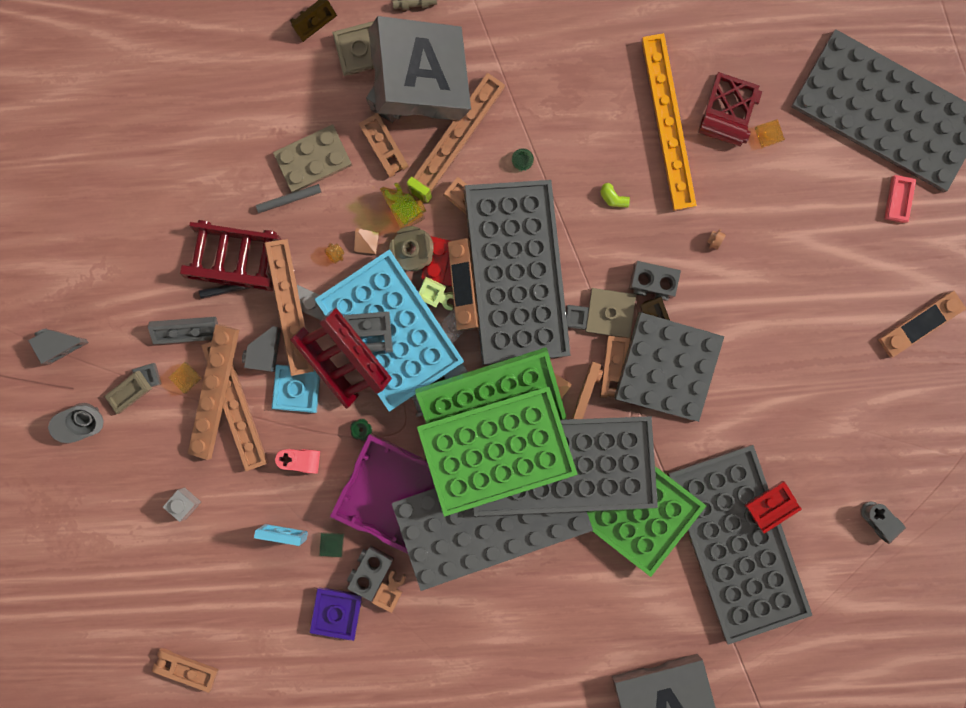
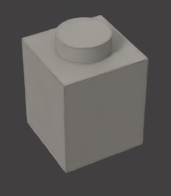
M182 488L173 494L163 508L181 522L192 514L201 501L186 488Z

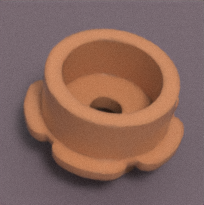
M721 229L718 232L713 230L707 241L710 244V249L712 247L718 250L726 234L720 232Z

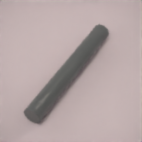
M319 184L257 204L256 208L258 213L322 193Z

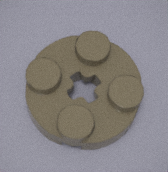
M407 226L400 229L394 240H391L389 249L402 269L410 272L418 271L431 263L434 247L433 241L426 231L415 226ZM413 243V246H415L416 249L414 253L411 254L410 252H407V249L410 248V244Z

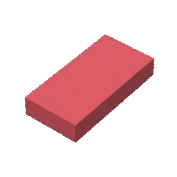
M898 175L892 176L884 219L901 223L909 222L916 179Z

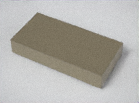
M136 371L104 397L115 413L120 414L152 390L142 373Z

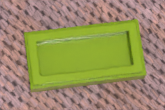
M411 176L407 182L410 193L424 203H428L432 198L430 189Z

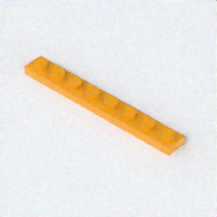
M662 33L642 37L641 41L673 211L694 208L697 205L665 35Z

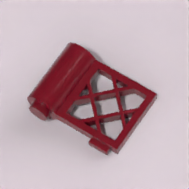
M718 72L698 133L739 147L743 143L746 144L751 134V131L748 130L754 104H759L763 92L759 90L760 85ZM720 80L728 82L731 90L723 93L719 87ZM743 88L752 90V95L750 98L743 100L738 90ZM734 93L739 103L730 107L725 97ZM721 99L726 108L722 111L711 109L713 102ZM742 106L745 118L736 117L733 109Z

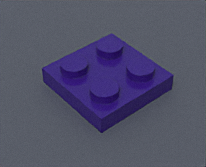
M318 587L310 633L354 641L362 596L356 593Z

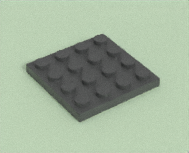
M639 312L614 398L699 422L725 336Z

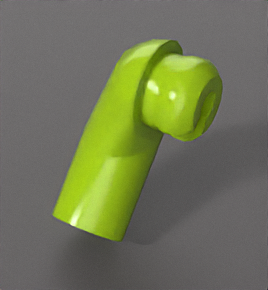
M610 183L602 185L600 193L607 205L629 208L630 197L618 196L613 189V185Z

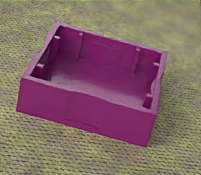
M369 434L355 463L354 471L343 488L330 517L359 531L368 532L379 538L382 542L408 554L392 503L435 488L427 460L374 434Z

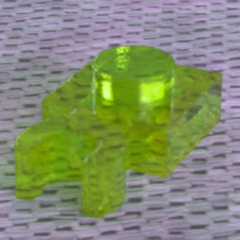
M395 183L394 186L397 189V193L391 195L386 189L385 195L389 200L395 201L391 208L403 224L406 225L423 211L409 193L403 196L401 186Z

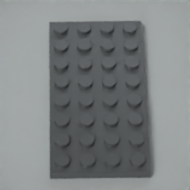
M837 29L832 32L791 107L942 192L948 191L966 159V101Z
M539 180L465 185L463 190L479 320L478 330L482 365L495 364L545 347L550 358L571 356L552 181Z
M652 416L560 420L578 475L474 507L473 512L474 516L658 508Z
M748 445L668 473L670 478L706 505L705 509L687 531L723 636L728 645L813 616L781 523L764 534L745 507L746 503L769 489L754 445Z
M435 488L392 503L420 591L593 531L587 511L474 516L473 508L444 517Z

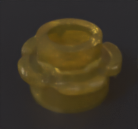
M329 243V246L324 250L327 257L334 264L338 261H343V249L337 243L335 245Z

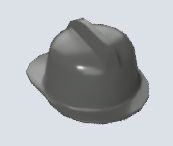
M77 403L71 408L54 415L49 421L48 430L55 440L61 443H73L99 433L103 428L104 420L98 407H94L89 403Z

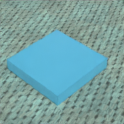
M276 365L272 409L317 413L320 376L315 370L314 372L291 376L289 366Z
M265 524L255 530L254 538L300 546L307 540L308 532Z

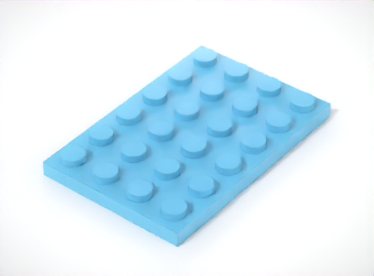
M390 249L315 298L325 316L334 308H337L343 317L344 315L390 312L393 353H386V351L372 352L392 378L384 390L378 393V396L389 412L416 394L415 389L432 384L464 362ZM384 335L360 337L364 343L385 342Z

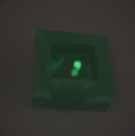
M322 532L319 556L342 557L344 534Z

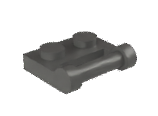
M389 311L344 315L346 321L359 337L384 335L385 342L365 343L371 352L386 351V353H393Z

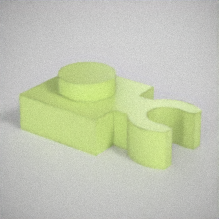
M425 277L418 292L424 302L434 307H437L440 302L445 309L450 311L453 309V305L447 303L449 298L454 299L453 292L445 293V285Z

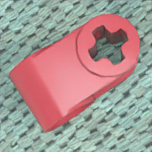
M285 449L279 451L276 455L275 462L280 469L303 473H318L320 451ZM288 453V457L292 458V462H288L285 465L282 457Z

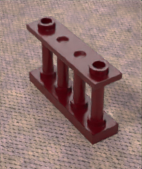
M198 220L197 223L190 222L189 226L198 234L192 263H189V266L181 265L180 274L185 279L273 292L272 280L267 275L269 265L264 243L281 240L276 232L271 230L256 232L211 225L210 222ZM207 234L220 236L215 264L211 269L203 268L201 265ZM229 237L242 239L237 267L233 272H226L223 268ZM251 240L264 242L259 270L255 276L247 275V272H245Z
M337 308L331 310L319 322L321 324L320 328L309 333L305 327H302L290 339L346 409L359 396L358 392L371 387L378 394L384 390L392 379ZM329 334L336 344L323 351L315 340ZM343 352L350 362L337 368L330 358ZM357 369L364 379L351 386L344 375Z

